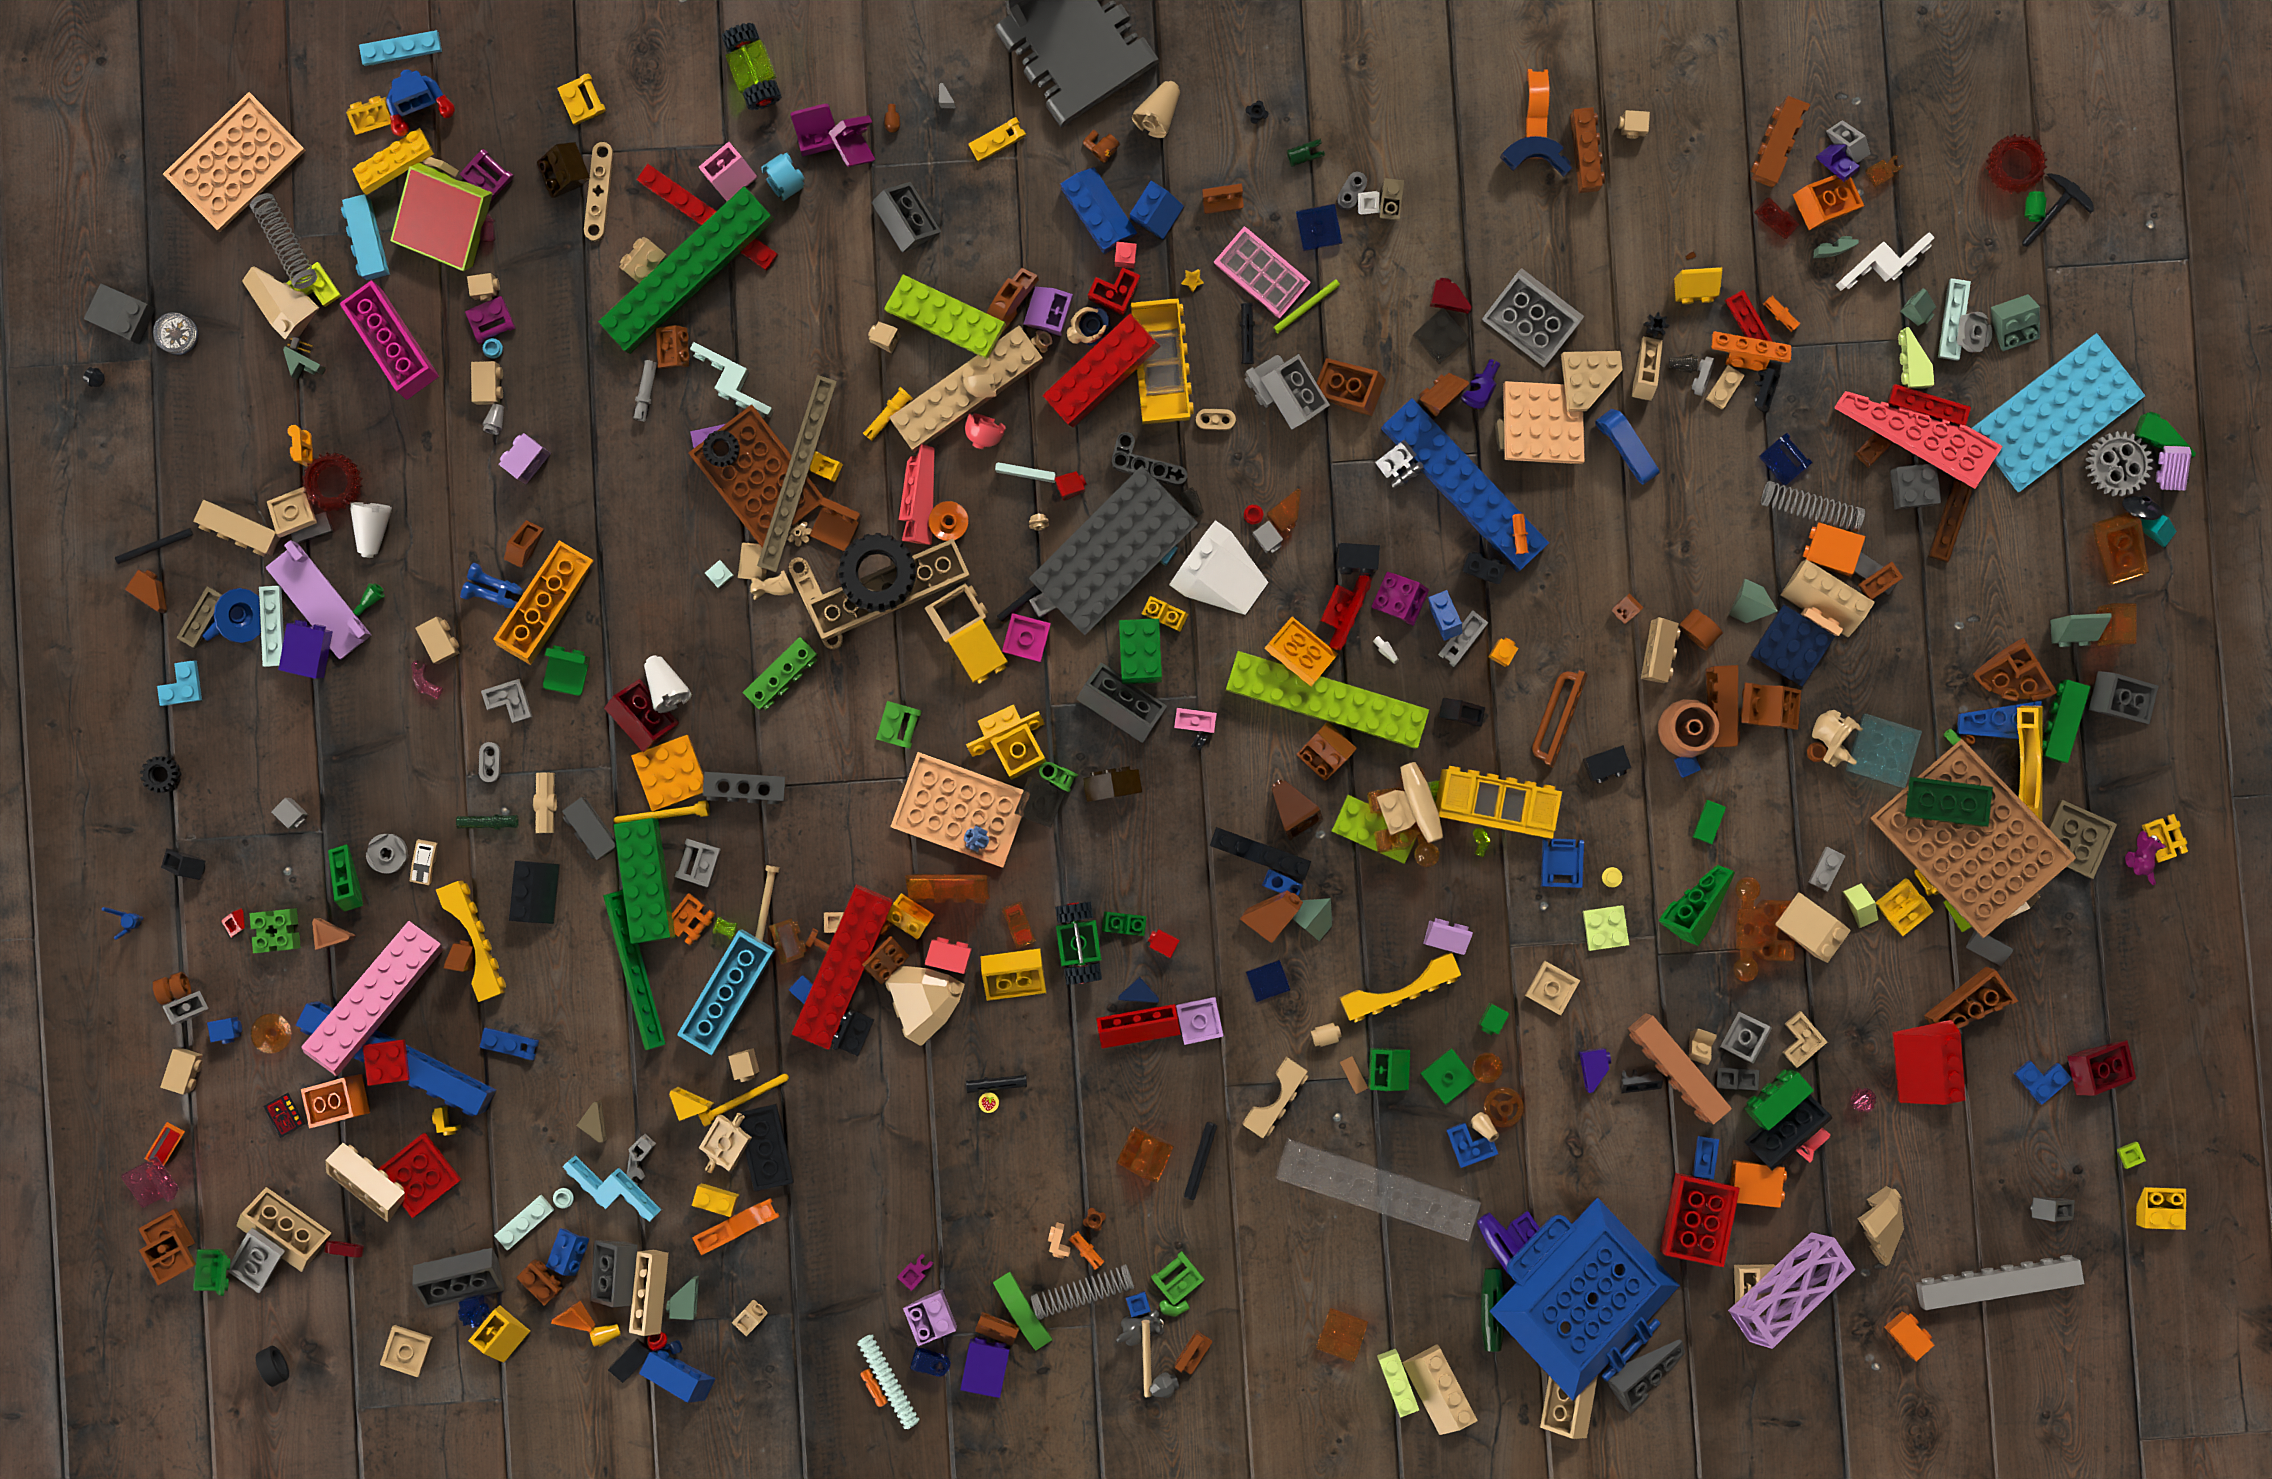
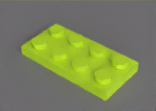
M1347 795L1331 831L1405 864L1420 828L1413 824L1410 829L1390 835L1381 809Z

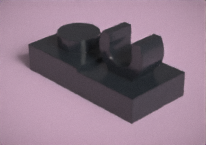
M1768 368L1767 373L1758 371V374L1764 377V380L1761 382L1755 381V384L1760 387V391L1755 396V406L1760 411L1767 413L1780 378L1778 372L1771 368Z
M1634 1069L1633 1077H1628L1626 1071L1622 1072L1621 1093L1662 1088V1073L1649 1072L1637 1077L1638 1072Z

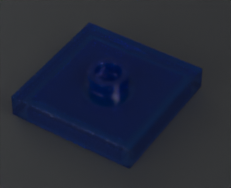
M1335 204L1296 211L1303 251L1342 244Z

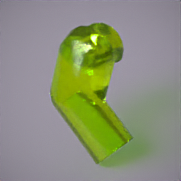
M1475 828L1473 836L1478 843L1475 854L1484 858L1490 844V839L1483 828Z

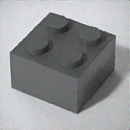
M1924 464L1896 467L1890 470L1894 510L1935 506L1941 503L1936 466Z

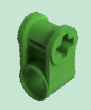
M1045 762L1039 769L1043 779L1069 793L1074 779L1078 777V774L1051 762ZM1046 765H1050L1054 769V774L1050 777H1046L1042 772Z

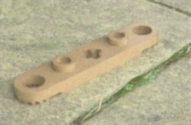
M605 142L597 143L592 151L584 234L591 241L602 239L607 220L614 153L611 146ZM600 148L608 149L606 157L601 158L598 156ZM598 187L604 191V193H600L599 197L594 193V190H598ZM593 226H598L600 229L596 236H592L589 233L590 228Z
M798 557L789 563V571L810 614L806 602L823 595L808 562ZM797 562H802L805 566L802 573L794 571V565ZM842 634L837 635L838 642L835 645H830L827 640L822 642L829 649H838L843 643Z

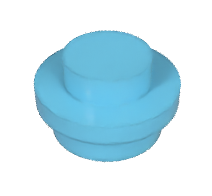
M488 339L483 344V353L488 358H498L503 352V346L497 339Z

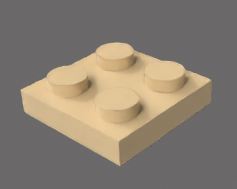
M305 487L267 501L276 535L279 538L317 523Z
M1544 961L1525 996L1562 1015L1580 980Z
M397 1325L392 1326L380 1365L419 1377L433 1337Z

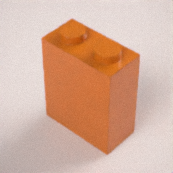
M1818 522L1816 527L1812 526L1809 535L1812 541L1810 546L1806 545L1802 557H1805V560L1812 562L1822 569L1851 577L1866 536Z
M1732 1160L1730 1185L1740 1188L1737 1203L1781 1208V1203L1785 1199V1192L1782 1191L1783 1183L1787 1180L1785 1167L1779 1165L1772 1171L1765 1163Z

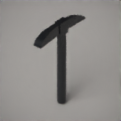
M2046 174L2065 191L2046 213L2045 218H2042L2022 241L2023 246L2028 247L2072 197L2090 214L2093 212V202L2076 183L2057 174Z

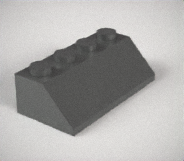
M1102 662L1076 698L1142 743L1167 707V705L1135 684H1122V676Z
M493 1248L413 1265L412 1285L425 1308L504 1291L499 1260Z

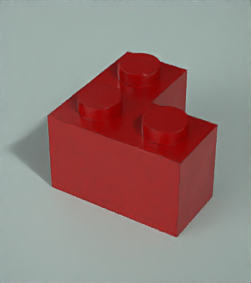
M1122 267L1114 285L1096 277L1088 293V300L1124 316L1139 285L1141 275Z

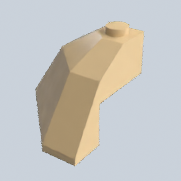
M899 966L891 974L890 978L886 980L885 984L887 990L891 991L894 1000L892 1004L896 1015L900 1017L904 1028L902 1031L904 1037L920 1046L923 1045L947 1022L959 1003L965 984L950 975L928 968Z
M1887 1186L1867 1199L1872 1209L1857 1218L1865 1229L1863 1233L1871 1243L1869 1247L1879 1262L1885 1266L1890 1264L1904 1230L1902 1208L1899 1201L1902 1197L1896 1189L1892 1190Z

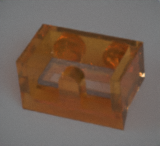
M791 918L769 926L781 964L804 957L803 952L807 950L804 941H799L797 933H800L797 921L793 922Z

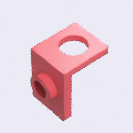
M1821 1128L1796 1151L1807 1161L1811 1162L1814 1151L1829 1139L1831 1134L1824 1128ZM1801 1147H1803L1808 1154H1806Z

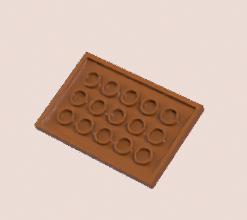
M751 404L717 430L727 431L738 440L740 453L735 462L725 467L711 464L703 454L704 441L688 453L763 548L792 455ZM725 441L716 442L713 447L714 453L720 457L727 455L729 445ZM808 476L806 477L791 526L818 507L823 499V495Z

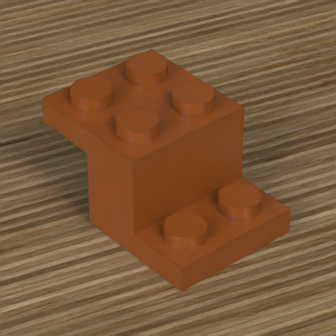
M1745 683L1742 691L1743 708L1740 712L1741 723L1798 730L1801 690L1785 686Z
M177 1208L139 1228L147 1246L139 1251L158 1286L196 1265L188 1250V1247L195 1244Z

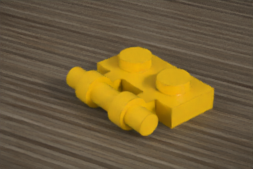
M2175 814L2167 816L2169 822L2167 825L2163 818L2142 825L2143 830L2147 833V837L2155 835L2166 846V848L2157 851L2155 863L2176 857L2177 854L2174 848L2178 847L2180 854L2188 852L2186 838L2182 836L2180 821H2177ZM2171 830H2172L2173 836H2174V838H2175V841H2173V842L2171 841V838H2170V835H2169V832H2168V831H2171Z

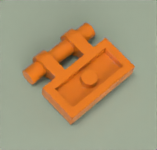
M688 893L672 913V919L674 921L675 935L681 937L686 932L689 936L685 939V942L691 946L695 940L697 941L700 938V933L704 928L712 923L711 920L716 914L709 909L703 915L701 910L705 905ZM697 918L700 922L692 929L689 925Z

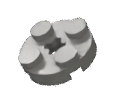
M1971 312L1960 317L1956 341L1959 346H1963L1968 352H1981L1991 342L1992 327L1987 324L1985 319L1988 318L1984 313Z
M380 834L370 841L368 851L366 852V859L370 867L381 873L397 872L409 858L405 842L395 834ZM385 848L392 851L390 858L383 857Z

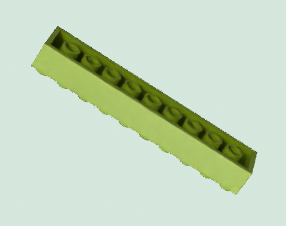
M1237 651L1226 686V691L1415 749L1419 746L1429 709L1322 676L1311 687L1285 665Z

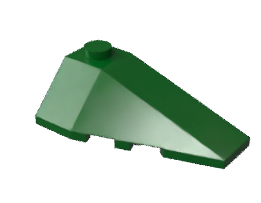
M1720 865L1715 866L1699 880V884L1693 889L1686 890L1684 892L1685 895L1677 902L1674 900L1669 904L1660 917L1659 922L1682 940L1699 946L1710 930L1735 872Z

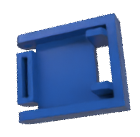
M1543 838L1541 886L1582 888L1584 840H1579L1578 848H1576V839H1551L1550 846H1548V838ZM1553 875H1571V883H1553Z

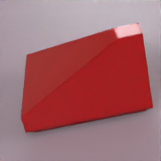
M242 908L233 911L221 920L231 938L245 928Z

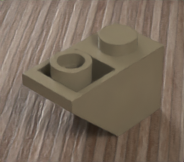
M1384 178L1380 199V218L1400 220L1404 180Z

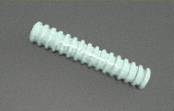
M867 1335L859 1340L857 1345L861 1346L860 1351L864 1352L863 1356L867 1357L866 1361L870 1363L869 1367L873 1368V1374L876 1373L875 1378L879 1379V1385L882 1384V1390L886 1391L885 1396L889 1397L888 1401L892 1402L891 1406L895 1408L894 1412H897V1417L901 1418L900 1423L904 1424L903 1428L909 1429L916 1425L920 1419L919 1417L916 1418V1412L912 1411L914 1409L913 1406L910 1407V1401L906 1400L907 1395L903 1394L904 1390L900 1389L901 1385L897 1383L898 1379H895V1374L891 1373L892 1368H889V1363L885 1362L886 1358L882 1356L883 1352L879 1351L880 1347L876 1346L877 1341L873 1340L874 1336Z

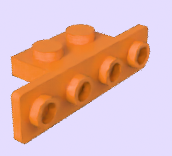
M1716 331L1712 334L1711 348L1728 352L1725 365L1765 372L1770 360L1789 363L1791 360V345Z

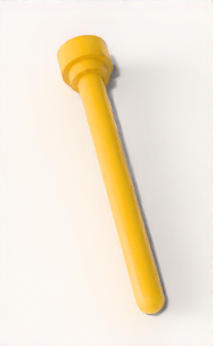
M703 800L689 807L617 816L613 821L615 824L648 818L661 819L690 814L704 817L709 816L710 810L708 801Z
M782 1074L713 1110L708 1109L699 1113L702 1124L705 1127L712 1124V1121L718 1115L788 1081L789 1076Z

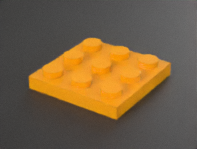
M1294 617L1288 620L1264 648L1311 687L1338 655L1337 652Z
M689 735L679 737L631 756L652 812L703 793L704 775Z

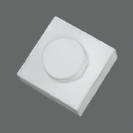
M1379 192L1358 193L1359 214L1380 212Z

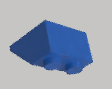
M1150 181L1130 212V220L1163 240L1181 213L1184 205L1166 189Z

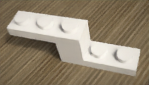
M1930 232L1927 233L1901 258L1885 242H1882L1835 286L1840 291L1845 287L1850 289L1857 282L1855 278L1859 274L1864 276L1872 268L1885 282L1890 278L1895 280L1903 273L1902 267L1905 265L1909 267L1917 260L1915 256L1919 252L1923 254L1932 246L1930 242L1934 239L1933 235Z

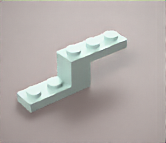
M693 342L690 350L694 353L693 356L703 362L707 359L712 362L711 365L721 371L725 368L715 386V389L719 392L718 396L726 400L732 398L737 401L736 405L744 409L752 404L762 418L765 415L771 418L774 412L771 407L740 392L749 374L746 368Z

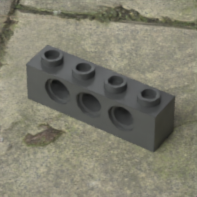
M704 772L703 796H707V800L719 801V797H727V801L739 802V798H745L747 803H759L760 799L767 800V804L779 805V801H784L785 777ZM722 781H726L730 785V789L726 793H721L718 790V785ZM741 783L749 784L750 791L747 794H741L738 791V786ZM761 784H767L770 787L768 795L763 796L759 794L758 788Z

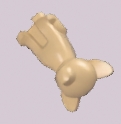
M781 571L778 577L768 578L765 581H760L757 577L751 578L750 592L754 595V600L759 599L764 593L778 596L794 593L784 571Z

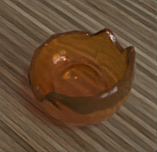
M1483 1053L1477 1056L1472 1066L1475 1078L1482 1083L1490 1084L1497 1081L1503 1071L1501 1059L1493 1053Z

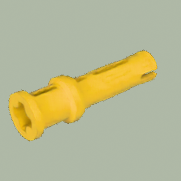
M901 387L898 388V393L891 400L887 401V407L863 432L871 441L890 421V416L902 409L909 400H913Z

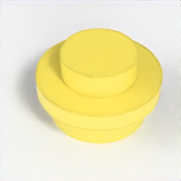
M1607 868L1602 874V881L1608 887H1616L1622 882V873L1617 868Z

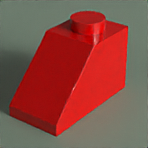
M1077 471L1054 478L1063 501L1085 492L1084 486L1087 483L1083 475H1078Z

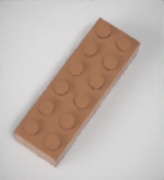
M1645 1013L1627 1028L1631 1032L1629 1037L1636 1044L1638 1043L1640 1046H1643L1642 1052L1645 1056L1657 1063L1655 1067L1662 1075L1664 1074L1670 1078L1668 1080L1669 1084L1675 1090L1682 1092L1681 1098L1687 1105H1691L1696 1109L1694 1113L1701 1121L1715 1124L1732 1109L1653 1015Z

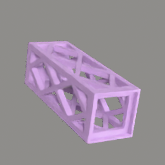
M1811 1232L1728 1311L1749 1342L1773 1349L1840 1285L1855 1268L1834 1237ZM1807 1258L1806 1260L1792 1267L1794 1260ZM1819 1264H1824V1265L1815 1273V1270H1816L1817 1265H1819ZM1802 1274H1804L1802 1281L1795 1282ZM1828 1278L1826 1286L1812 1288ZM1800 1287L1797 1291L1784 1293L1787 1289ZM1771 1292V1294L1756 1301L1758 1294ZM1788 1298V1299L1779 1307L1780 1302H1781V1299ZM1768 1308L1766 1315L1759 1316L1763 1311H1765ZM1792 1313L1790 1320L1776 1322L1780 1318ZM1749 1323H1754L1757 1329L1754 1331Z

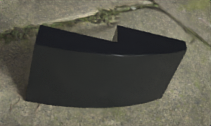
M637 1338L610 1365L608 1371L623 1383L646 1360L649 1352L652 1351Z

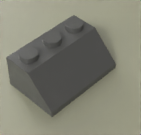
M911 182L884 189L871 202L902 252L915 249L941 233V230Z
M594 1240L590 1301L610 1307L632 1306L638 1251L637 1244L621 1241Z

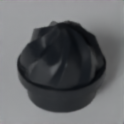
M89 367L84 373L83 381L90 387H100L105 381L104 373L99 368Z

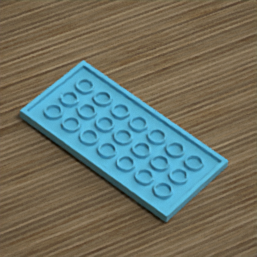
M2096 333L1971 429L2003 446L1994 462L2016 491L2020 492L2145 397V394Z

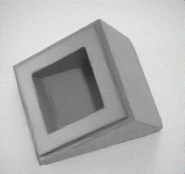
M940 83V107L955 108V103L944 84Z

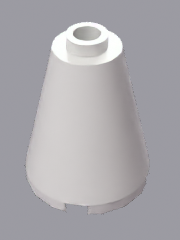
M351 503L350 509L357 552L361 553L362 557L373 558L374 554L379 552L392 507L375 503Z
M655 655L646 660L644 668L655 711H658V713L669 712L678 708L676 704L681 701L685 704L691 698L692 694L689 688L662 657Z

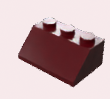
M641 679L615 694L604 707L643 752L657 744L679 724L670 712L658 713V711H655L650 690Z

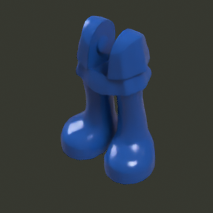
M472 563L467 579L499 589V591L496 593L466 581L461 590L460 597L467 600L472 597H481L491 600L498 605H504L505 608H514L518 602L510 598H504L506 590L522 595L523 589L515 583H510L508 580H499L485 574L479 564Z

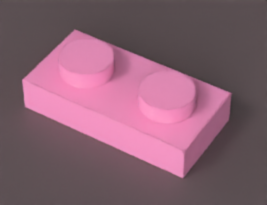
M1177 708L1174 728L1214 733L1217 713Z

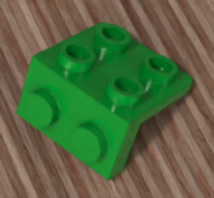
M553 645L552 649L546 648L545 656H548L549 659L543 687L563 693L582 695L590 657L584 656L585 652L573 649L572 653L565 652V648Z
M197 1249L193 1290L216 1291L219 1296H224V1291H228L229 1286L226 1270H230V1258H227L226 1253L222 1249Z

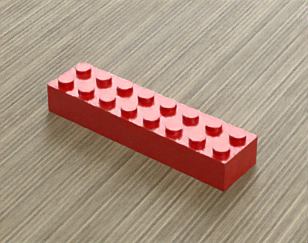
M858 884L855 885L795 1023L792 1035L829 1050L832 1039L838 1030L840 1021L864 970L863 963L872 952L892 906L893 899Z

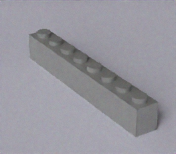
M2063 1255L2058 1260L2044 1258L2039 1263L2026 1261L2021 1262V1266L2002 1265L2001 1269L1997 1270L1983 1268L1978 1273L1965 1271L1961 1272L1960 1276L1946 1274L1941 1276L1942 1279L1923 1278L1922 1282L1916 1283L1919 1305L1924 1310L2082 1285L2084 1284L2081 1261L2072 1255Z

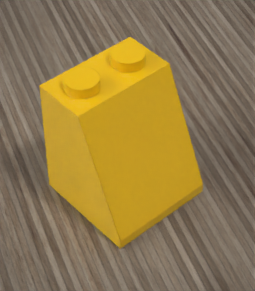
M982 619L947 639L974 683L978 681L980 684L989 679L988 675L995 671L997 674L1006 669L1005 665L1008 661Z

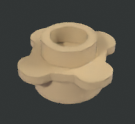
M1038 330L1036 331V336L1031 339V342L1040 349V352L1045 353L1047 347L1052 344V338L1049 333Z
M1035 514L1030 517L1029 524L1031 525L1029 527L1037 531L1043 530L1049 526V523H1047L1049 520L1044 514Z

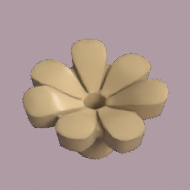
M802 521L801 524L799 522L795 523L790 528L788 541L793 542L795 540L796 546H801L802 541L809 543L810 538L808 535H810L812 529L806 528L808 523L806 521Z

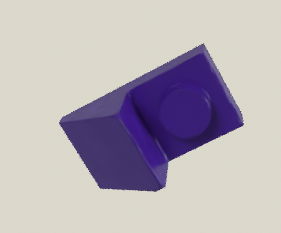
M1830 145L1819 153L1816 159L1845 182L1859 171V165L1845 154L1847 145Z

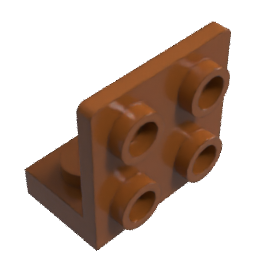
M823 497L820 503L822 509L810 536L845 552L862 515Z
M890 936L863 963V967L882 985L905 962L909 955Z

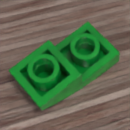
M1104 911L1102 931L1144 936L1147 916Z

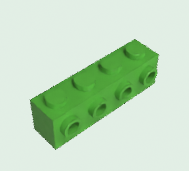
M799 637L742 693L759 710H768L775 703L773 699L778 694L782 696L789 689L788 685L792 681H798L803 676L802 671L806 667L811 668L818 661L816 658L819 655L803 638Z

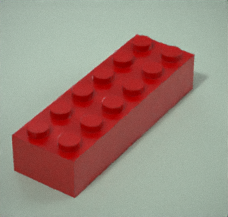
M1129 314L1042 396L1062 419L1074 428L1161 346L1132 314Z

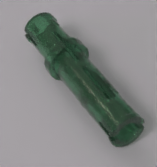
M494 814V816H457L456 825L457 829L494 828L495 830H500V828L504 827L518 828L519 819H516L518 815L500 816V814Z

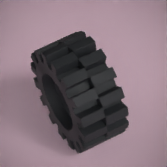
M724 430L714 431L704 440L703 454L711 464L725 467L737 460L740 453V445L731 433ZM725 441L729 445L727 455L720 457L714 453L713 447L716 442Z
M152 757V759L146 761L147 764L142 765L144 770H140V774H143V777H140V779L144 781V787H148L147 789L150 791L170 792L173 790L172 788L178 786L176 783L181 780L178 778L179 775H182L178 771V769H181L180 766L176 765L177 762L169 757ZM158 767H164L167 770L168 776L163 782H158L154 778V772Z

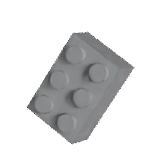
M1299 354L1260 378L1291 429L1306 422L1330 405Z

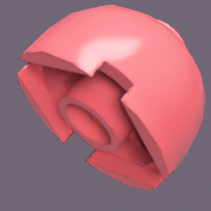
M970 413L966 420L965 433L968 439L973 442L972 445L974 447L984 449V446L992 447L997 445L1001 441L1006 427L1002 423L999 426L996 425L993 418L974 413L972 416Z

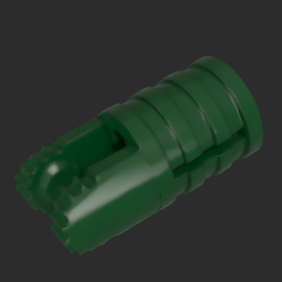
M1321 138L1286 150L1291 167L1325 156L1324 151H1317L1313 154H1310L1309 151L1310 148L1322 144Z

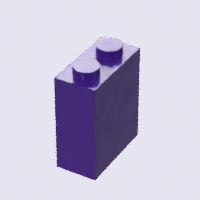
M295 620V623H287L278 670L315 679L324 678L333 631L326 630L324 625L314 624V626H308L307 622L302 620Z
M982 1337L971 1339L960 1390L1000 1398L1010 1346H1006L1007 1343L995 1341V1343L987 1342V1339Z

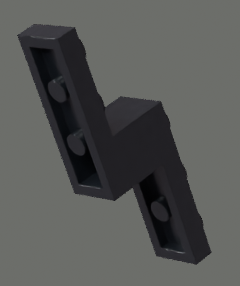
M1216 827L1210 843L1211 847L1305 880L1311 861L1218 827Z

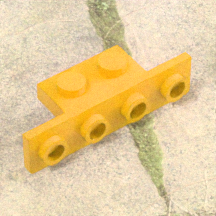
M1013 704L979 720L978 723L984 736L966 744L972 757L981 755L985 751L994 748L991 741L1027 723L1030 731L1036 730L1044 725V721L1039 711L1020 719Z

